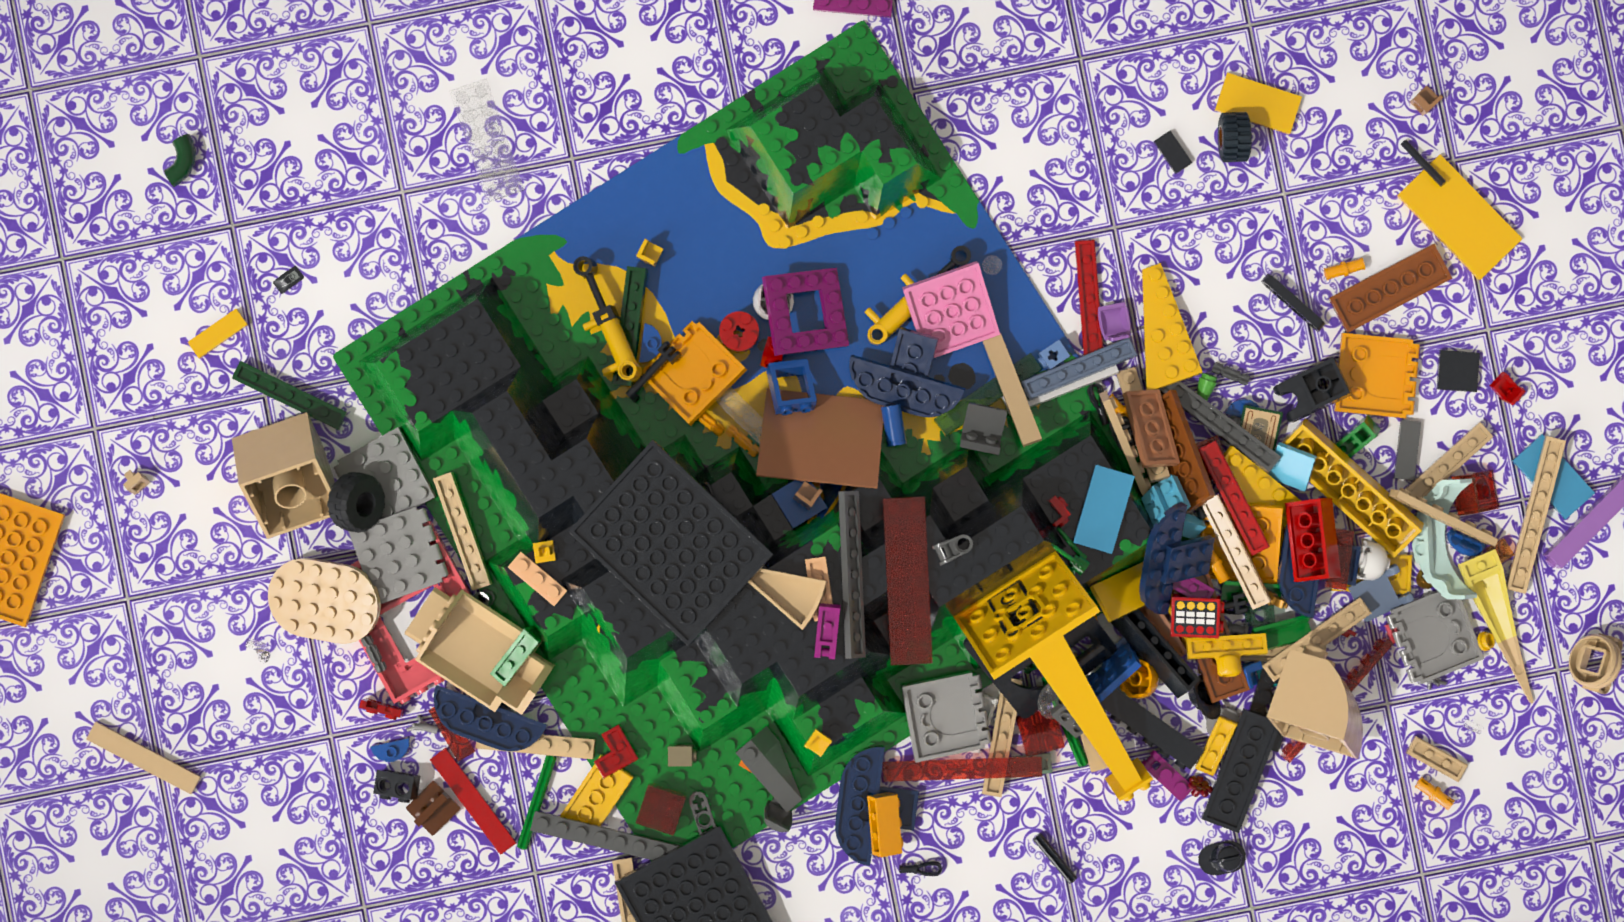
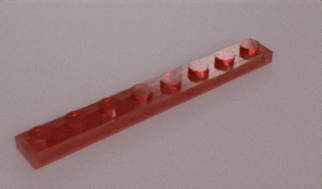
M1379 638L1372 646L1374 649L1360 659L1359 662L1361 664L1347 674L1346 677L1348 679L1345 683L1351 692L1394 644L1388 638ZM1296 740L1291 744L1287 743L1282 749L1281 757L1290 763L1306 743Z
M1042 756L926 760L917 763L915 761H883L884 782L1043 776Z

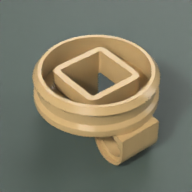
M1600 633L1581 638L1574 645L1569 656V670L1574 680L1583 685L1582 688L1607 694L1611 688V683L1616 679L1621 670L1622 640ZM1592 650L1604 653L1598 673L1586 670Z

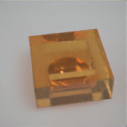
M1504 538L1498 540L1496 546L1486 548L1487 551L1496 549L1501 563L1514 556L1513 551Z

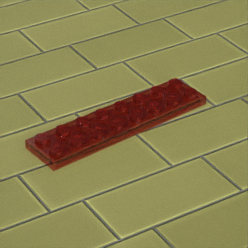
M925 497L883 499L891 665L931 664L933 661Z

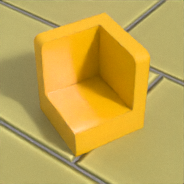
M644 239L636 257L655 267L664 249Z
M815 728L804 744V747L809 748L821 757L833 740Z

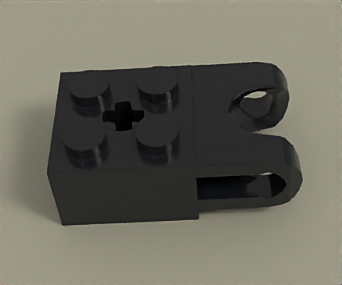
M1334 357L1279 383L1273 388L1274 393L1278 396L1293 393L1297 397L1298 403L1296 407L1286 415L1289 423L1299 421L1353 395ZM1323 380L1329 382L1327 389H1321L1320 387L1323 385Z

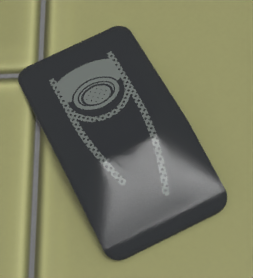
M294 266L273 281V284L283 294L304 279V276L297 266Z

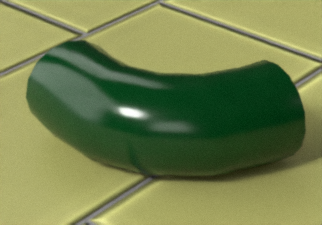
M190 134L182 135L172 142L176 151V159L169 168L164 170V173L173 187L183 182L195 166L196 150Z

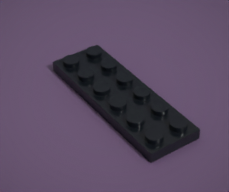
M1243 708L1238 725L1213 785V790L1201 816L1202 820L1237 833L1240 832L1279 732L1266 716Z

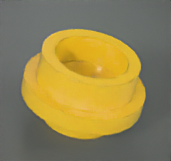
M1486 631L1479 633L1477 641L1482 651H1489L1495 645L1493 635Z

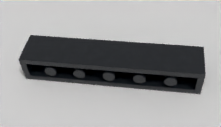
M1139 609L1111 622L1141 658L1155 669L1158 677L1177 699L1190 691L1201 680Z
M1117 688L1100 703L1104 710L1111 713L1110 718L1118 724L1122 721L1128 725L1126 730L1135 736L1137 733L1144 737L1142 739L1143 742L1151 747L1153 745L1159 747L1160 750L1158 752L1166 758L1171 756L1176 759L1175 764L1183 770L1186 767L1191 770L1204 752L1198 745Z

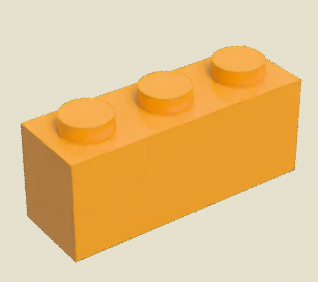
M890 792L868 795L872 855L887 857L902 854L903 839L900 830L902 821L899 817L900 800L898 795Z

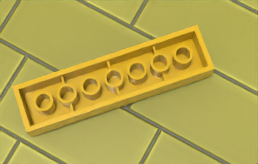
M1306 418L1281 442L1317 456L1309 482L1327 498H1332V502L1377 543L1382 545L1394 558L1422 531L1424 525L1422 521L1399 501L1389 497V492Z

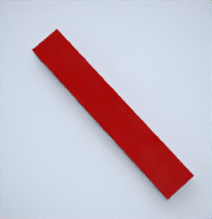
M1095 240L1074 242L1083 356L1103 348L1102 333L1098 320L1100 301Z
M1217 440L1198 448L1251 555L1269 548L1270 545Z
M444 748L430 759L431 763L500 855L517 843L447 748Z

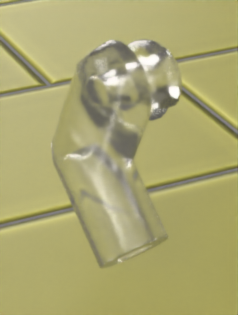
M248 638L246 648L256 650L258 661L260 663H267L270 658L267 644Z

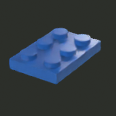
M1127 643L1125 646L1120 647L1110 659L1104 661L1095 673H1091L1087 680L1098 701L1101 703L1142 665L1134 648Z

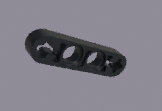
M1267 274L1261 280L1267 289L1314 330L1319 332L1324 327L1325 322L1272 275Z

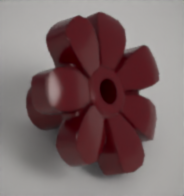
M1202 776L1190 777L1188 787L1193 789L1191 792L1192 796L1198 797L1201 794L1203 797H1207L1212 792V786H1209L1210 783L1207 780L1203 781Z

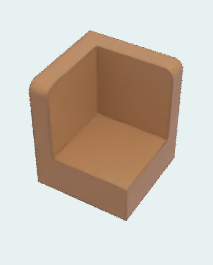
M1425 86L1410 103L1423 116L1443 96H1437L1428 86Z
M805 481L793 499L810 510L823 490L820 488L817 490Z

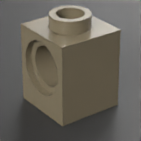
M669 744L668 766H692L693 761H697V749H693V744Z

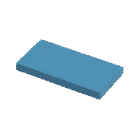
M1540 434L1511 460L1532 484L1545 439L1543 434ZM1562 457L1550 504L1563 519H1567L1595 492Z
M1095 465L1073 543L1106 553H1113L1135 476Z

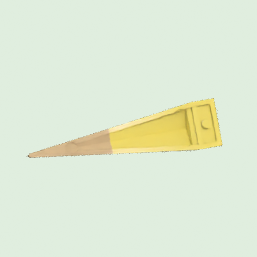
M1493 549L1459 563L1458 567L1465 581L1464 584L1477 594V598L1472 599L1528 701L1533 703L1512 616L1503 566L1496 549Z

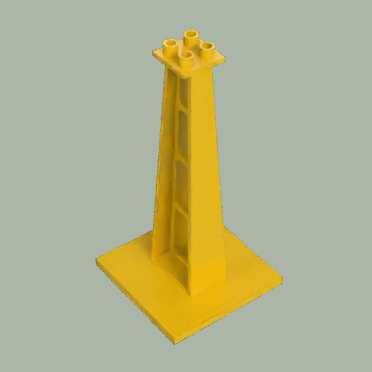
M1054 551L953 617L994 680L1030 657L1112 772L1111 775L1104 778L1119 801H1130L1134 797L1133 793L1138 789L1142 791L1147 790L1151 786L1150 782L1153 778L1138 757L1132 761L1129 758L1063 636L1099 613L1100 610L1058 553ZM1020 580L1027 590V596H1025L1018 583L1005 591L1003 590ZM1002 597H1004V599H1003V602H1004V603L1009 602L1010 600H1013V601H1012L1011 603H1009V604H1006V605L1001 604V598H1002ZM990 599L996 610L995 612L992 611L987 600ZM1029 599L1034 601L1039 610L1035 615L1032 608L1028 606L1030 604ZM1018 609L1016 616L1020 621L1024 618L1026 621L1018 626H1013L1009 620L1010 616L1008 613ZM1039 617H1043L1042 619L1027 627V625L1033 622L1034 620L1038 619ZM1000 620H1002L1007 629L1005 634L1000 627ZM1015 630H1018V632L1015 635L1008 636Z

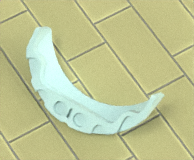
M1472 479L1441 480L1423 498L1427 500L1426 504L1430 506L1433 504L1444 508V513L1449 514L1453 502L1460 492L1472 483ZM1418 511L1416 517L1424 525L1422 531L1413 539L1412 549L1415 561L1419 563L1424 573L1422 576L1426 582L1431 583L1441 593V596L1446 599L1477 598V594L1460 580L1450 563L1445 543L1446 524Z

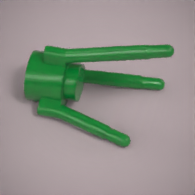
M1058 527L1057 531L1079 556L1075 554L1072 557L1056 545L1053 548L1070 560L1067 567L1073 574L1077 572L1079 575H1082L1090 562L1086 560L1087 556L1080 551L1067 534Z

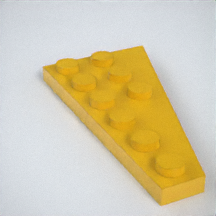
M1161 263L1142 269L1146 390H1157L1200 375L1203 372Z
M1230 445L1224 456L1248 503L1283 506L1279 558L1281 559L1284 532L1287 525L1285 503L1301 500Z

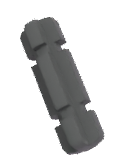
M1218 362L1213 364V373L1221 374V376L1235 382L1239 381L1243 385L1248 384L1250 380L1248 374H1241L1240 371L1228 366L1224 367L1223 364Z
M371 635L363 637L361 642L364 647L366 646L367 649L365 650L372 664H375L376 672L381 673L385 671L387 666L384 661L382 662L381 659L383 658L376 644H373L374 640Z

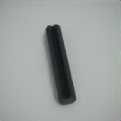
M1041 833L1036 835L1033 841L1069 884L1073 883L1077 876Z

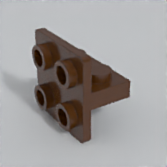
M432 781L417 796V799L413 800L406 807V810L415 818L413 822L418 827L422 825L432 836L461 809L435 781Z

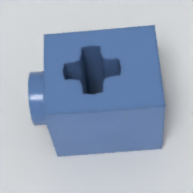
M1060 340L1038 353L1040 358L1037 360L1044 369L1047 367L1050 370L1070 355ZM1049 351L1051 353H1056V361H1054L1053 359H1048V356L1050 355Z

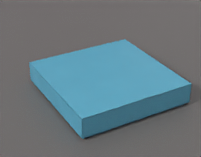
M1279 442L1275 452L1281 456V459L1270 471L1269 475L1278 482L1305 492L1317 456Z

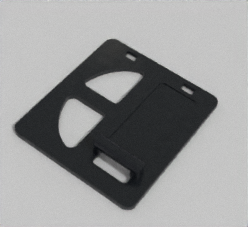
M1094 616L1063 635L1070 648L1087 636L1091 639L1093 645L1076 657L1084 675H1087L1114 655L1117 650L1114 642ZM965 638L963 645L1021 718H1029L1057 697L1049 684L1040 687H1027L1011 681L1014 675L1033 662L1030 657L994 680L969 640Z

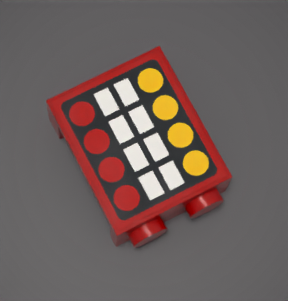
M1172 593L1171 636L1219 639V633H1223L1224 621H1220V613H1224V601H1220L1221 596L1217 595L1216 598L1180 597V594Z

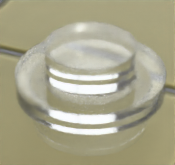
M994 255L987 256L982 262L983 271L988 275L998 274L1002 268L1001 260Z

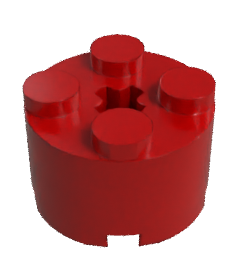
M737 311L728 314L722 320L719 335L724 346L731 351L741 353L752 349L757 343L759 327L756 320L749 313ZM737 327H740L741 330H745V332L742 333V337H739L738 334L734 335V332H736Z

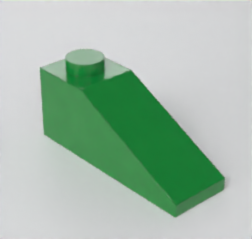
M1367 415L1334 444L1351 458L1376 438L1381 429Z

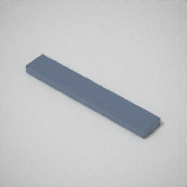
M1126 338L1021 382V385L1028 400L1031 401L1137 357L1138 354L1130 338Z

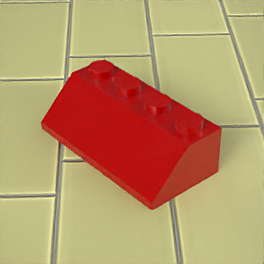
M1317 498L1285 503L1294 582L1340 578L1341 571L1332 498Z

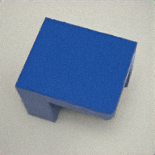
M1250 661L1241 664L1249 689H1253L1254 685H1257L1255 671L1263 669L1261 661Z

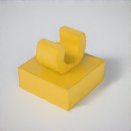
M553 540L533 543L536 564L556 561Z

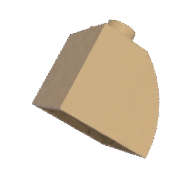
M307 412L232 438L238 484L267 539L330 518L327 501L335 480L321 439Z
M1305 645L1303 653L1290 649L1266 717L1283 737L1358 759L1363 739L1362 717L1355 697L1335 669L1336 664L1326 659L1328 653L1318 647Z

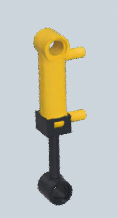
M965 246L954 248L950 261L936 275L950 271L955 267L967 265L971 259L970 250ZM959 251L964 252L966 260L958 261L955 254ZM907 274L901 277V280L906 285L915 283ZM905 296L881 318L870 307L865 311V314L875 323L867 333L869 342L873 345L883 344L911 317ZM880 330L883 333L882 339H873L872 332Z
M586 256L578 257L573 264L576 274L584 277V279H587L599 308L598 311L592 313L594 319L584 323L583 328L585 331H588L596 326H600L615 360L614 364L603 368L602 373L604 376L618 371V375L623 380L637 381L642 375V369L636 362L621 327L616 307L612 305L606 306L595 281L594 275L598 270L597 263ZM588 262L589 268L583 272L582 266ZM629 366H632L633 373L628 376L626 370Z

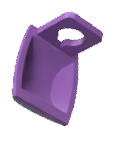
M1125 302L1098 307L1099 326L1104 340L1116 341L1130 338V318Z

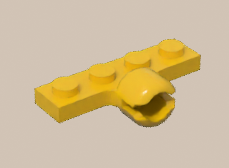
M1266 633L1219 636V639H1186L1187 658H1214L1217 663L1218 675L1221 677H1233L1241 673V656L1268 653Z

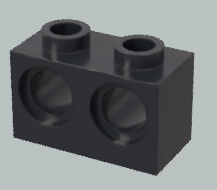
M387 769L377 770L373 794L380 795L379 798L391 800V797L398 798V802L410 803V800L417 799L421 776ZM386 780L390 782L389 790L385 788ZM405 783L409 787V791L407 793H405L403 790V785Z

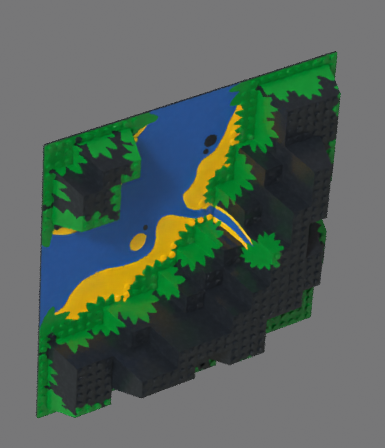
M860 21L333 355V359L381 435L383 436L397 427L401 428L437 496L425 504L461 560L433 478L450 472L454 473L492 581L491 585L479 588V590L489 589L493 591L496 599L494 604L490 606L491 609L522 629L530 626L535 627L532 633L541 640V644L535 653L555 665L541 688L572 737L596 739L594 759H587L591 767L594 766V761L601 754L606 755L611 752L601 734L617 725L621 727L638 760L623 768L633 775L634 778L616 803V807L635 835L677 845H683L700 836L690 807L689 798L693 792L702 791L708 798L716 826H721L732 848H735L768 827L764 821V808L767 801H772L774 797L753 773L739 766L741 759L736 754V751L765 726L779 740L802 797V800L790 810L793 811L840 781L845 766L857 753L872 747H885V752L910 736L901 685L971 671L972 674H980L982 688L975 691L983 690L993 682L964 647L963 642L967 637L953 616L1056 551L1053 548L1054 545L1072 557L1075 554L1079 556L1057 531L1059 526H1052V523L1060 515L1048 502L1049 499L1055 495L1057 498L1061 496L1068 504L1066 509L1071 514L1068 517L1070 521L1062 526L1061 529L1073 541L1095 465L1133 475L1123 450H1120L1114 441L1109 424L1101 425L1098 412H1096V408L1091 403L1087 393L1090 385L1030 408L1042 441L1023 447L1012 417L1009 416L1007 411L999 455L960 447V437L968 403L971 402L1007 410L1002 400V391L982 341L933 359L929 374L930 378L966 388L962 398L952 410L937 417H920L902 411L907 443L887 447L883 424L878 488L812 482L817 490L819 488L823 490L820 496L828 508L792 529L772 497V493L794 480L756 476L759 453L752 457L747 453V449L744 450L734 441L733 437L730 438L726 434V430L731 425H734L739 429V433H744L753 441V445L756 444L760 447L767 388L770 389L766 373L767 368L762 367L760 364L768 336L771 337L769 320L762 318L756 313L753 306V296L758 287L763 284L762 277L837 268L849 346L786 354L782 358V361L808 359L815 394L867 399L859 392L858 387L851 378L849 368L850 356L855 355L890 366L899 329L883 344H871L867 338V333L875 323L865 314V311L870 307L881 318L904 297L902 287L907 286L901 280L904 274H907L915 283L935 276L950 261L951 253L957 246H965L970 250L971 259L968 264L975 261L979 263L999 332L1003 337L1020 383L1048 371L1047 367L1044 369L1037 359L1040 358L1038 353L1060 340L1070 356L1053 368L1079 358L865 21ZM644 239L664 249L655 267L636 257ZM959 251L955 254L958 261L966 260L964 252ZM586 256L597 263L598 270L594 275L595 281L606 306H615L619 317H621L627 266L648 269L636 360L641 369L651 361L653 363L656 362L655 359H652L649 362L639 363L645 323L652 325L658 330L663 344L666 341L670 343L679 333L684 337L686 334L682 330L691 321L695 324L700 322L724 346L719 335L722 320L728 314L737 311L746 312L753 316L759 327V338L754 347L746 352L738 353L724 346L747 371L705 411L717 421V424L720 423L725 427V431L721 436L714 434L713 430H709L698 419L690 426L648 382L637 392L640 399L637 402H633L625 394L631 386L612 384L613 373L607 376L603 375L602 369L614 364L615 360L601 327L596 326L588 331H585L583 328L584 323L594 319L592 313L598 311L599 308L587 279H584V277L576 274L573 264L578 257ZM588 262L583 264V272L588 270ZM819 290L793 293L794 304L792 311L789 313L792 333L825 329ZM910 317L901 327L915 331L912 318ZM737 327L736 332H734V335L738 334L739 337H742V333L745 332V330H741L740 327ZM874 330L872 337L875 340H880L883 337V333L880 330ZM1049 351L1050 355L1048 356V359H1053L1054 361H1056V353H1051ZM803 375L777 378L780 390L807 393ZM1093 387L1095 398L1100 406L1097 388ZM652 440H655L699 483L708 482L713 489L715 498L774 554L762 568L807 577L805 559L826 556L833 604L840 605L835 660L824 656L814 658L818 621H814V618H812L806 628L802 630L749 583L746 584L694 642L687 646L568 531ZM1134 445V447H1135V449H1136V451H1137V454H1138V457H1135V459H1136V462L1138 463V462H1140L1141 460H1140V457H1139V453H1138L1137 447ZM1144 468L1145 473H1142L1144 479L1148 477L1146 468ZM1135 478L1113 553H1106L1074 543L1087 556L1086 560L1090 564L1082 575H1079L1077 572L1073 575L1097 605L1098 609L1100 606L1090 587L1144 562L1146 545L1153 524L1141 498L1143 496ZM1157 481V482L1150 483L1151 486H1153V485H1155L1156 483H1158V481ZM839 491H859L866 657L845 659ZM962 534L970 536L973 541L972 549L968 553L957 557V559L940 566V559L932 546ZM1183 536L1181 538V542L1190 540V538ZM961 538L957 545L960 549L965 550L969 547L970 542L967 538ZM554 541L556 561L537 563V565L568 590L555 606L508 568L520 552H523L535 563L533 543ZM942 548L945 557H947V554H946L944 548ZM1058 553L1064 563L1069 565L1070 560ZM822 645L821 648L830 649V646ZM815 728L833 740L821 757L809 748L804 747V744ZM669 744H693V749H697V761H693L692 766H668ZM698 795L693 800V803H697L699 806V810H695L696 813L701 810H707L706 806L702 808L701 802L704 799L703 797L699 798ZM701 814L699 822L707 825L710 822L709 815ZM711 825L709 828L702 829V832H704L705 830L708 832L710 829H713V825Z

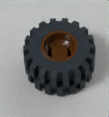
M1247 112L1221 113L1218 121V150L1222 162H1247L1252 146L1251 123Z

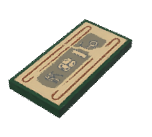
M1243 404L1239 425L1275 452L1283 412Z

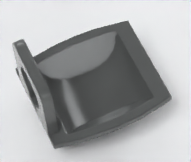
M775 798L772 801L768 800L764 808L765 824L772 830L789 832L793 820L792 811L786 812Z

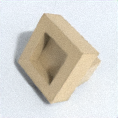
M129 470L124 474L127 482L123 485L134 495L151 483L146 476L139 472L133 473Z

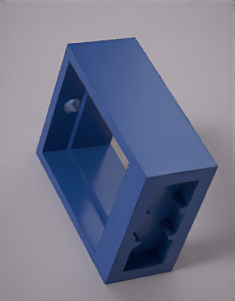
M808 359L769 363L766 373L775 415H789L800 411L807 413L814 410L817 399ZM803 375L808 398L782 401L777 378Z

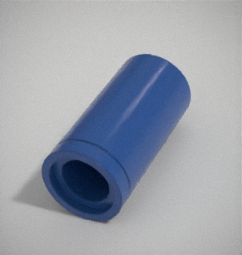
M901 405L881 407L887 447L906 444L907 440Z

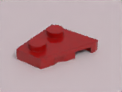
M369 698L362 699L359 708L366 709V712L372 714L382 713L385 714L386 718L396 720L397 717L401 718L405 710Z

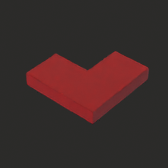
M619 725L601 734L611 751L594 761L603 779L638 760L637 755Z

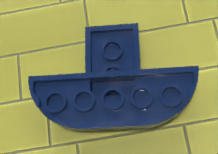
M900 327L890 366L859 356H850L849 368L851 378L865 398L882 406L900 404L901 411L916 416L937 417L952 410L958 404L966 389L929 377L939 338Z
M1183 502L1173 505L1164 512L1165 517L1160 520L1159 524L1155 523L1146 545L1139 592L1141 601L1145 603L1149 610L1157 614H1168L1173 583L1206 575L1210 569L1214 537L1207 535L1181 542L1187 505Z
M1287 523L1278 573L1279 589L1290 608L1302 616L1314 618L1319 580L1294 582ZM1337 543L1341 577L1320 581L1356 586L1361 547Z
M439 685L435 687L434 707L442 724L454 734L501 751L513 752L523 750L536 743L548 727L547 724L514 713L513 709L503 702L494 712L472 697Z
M872 747L857 753L845 766L840 780L835 820L836 837L843 851L851 859L866 866H870L872 855L868 795L885 792L897 794L900 800L899 817L902 821L900 829L914 831L919 791L880 786L885 747Z

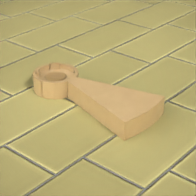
M761 568L748 582L802 630L806 628L819 608L827 585L825 580Z

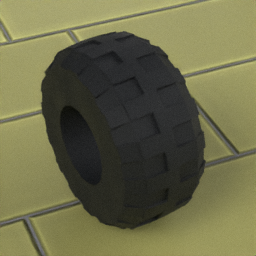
M348 472L342 475L333 484L328 495L327 506L330 518L336 526L350 532L360 533L368 531L376 525L385 508V493L382 485L375 477L365 473Z

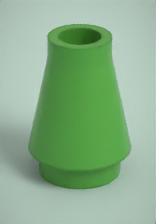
M1202 373L1201 377L1199 376L1197 394L1206 401L1217 385V377L1207 373Z

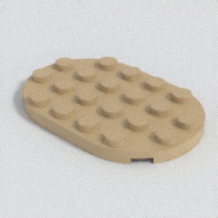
M313 558L294 559L277 569L268 588V603L273 617L283 629L296 636L339 644L353 643L371 632L380 616L381 602L377 587L372 584L365 572L351 565Z

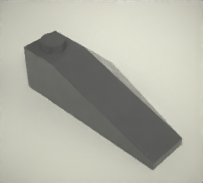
M765 726L736 751V754L783 809L788 812L802 800V797L779 740Z

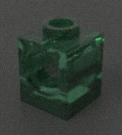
M1265 604L1254 610L1251 606H1248L1249 611L1244 613L1245 621L1249 622V626L1276 623L1274 605ZM1259 609L1264 613V617L1260 621L1255 618V612Z

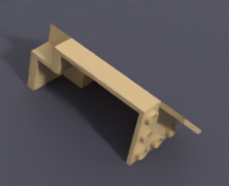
M435 587L404 633L420 644L416 650L419 653L415 659L417 662L494 712L503 702L522 715L555 666L535 653L536 648L510 683L504 687L490 673L523 629L462 589L458 595L453 594L450 597Z

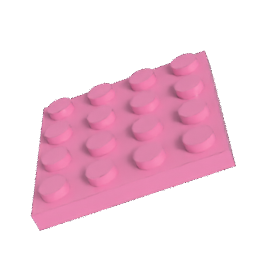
M977 261L902 287L915 331L939 338L934 358L1000 335Z

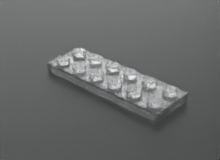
M487 78L449 90L487 203L524 191L525 189Z

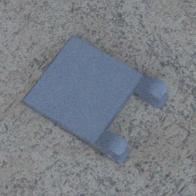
M1397 564L1390 565L1389 569L1385 570L1379 579L1362 580L1357 582L1356 586L1348 587L1354 600L1360 597L1372 613L1364 618L1365 622L1414 600L1411 592H1406L1397 597L1388 577L1400 572Z

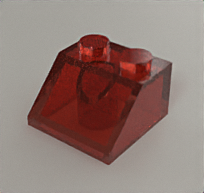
M1493 470L1452 477V479H1472V483L1464 488L1455 499L1458 516L1500 509Z
M1054 707L1037 711L1029 718L1016 716L1026 757L1065 747L1059 722L1050 713V710Z

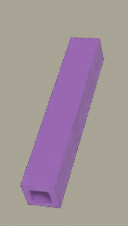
M1624 474L1543 554L1547 558L1545 561L1549 566L1562 569L1624 507Z

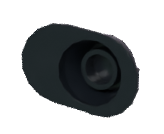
M1200 674L1198 677L1201 680L1188 692L1189 699L1205 717L1211 720L1217 719L1221 714L1220 701L1211 703L1204 680Z
M1225 841L1205 846L1198 856L1200 868L1209 875H1222L1238 871L1246 860V853L1243 847L1234 841Z

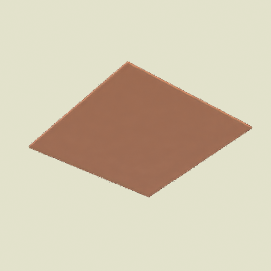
M767 388L756 476L878 488L883 429L881 407L884 406L863 398L815 394L817 403L814 410L807 413L800 411L789 415H775L771 392ZM780 390L782 401L808 398L806 392Z

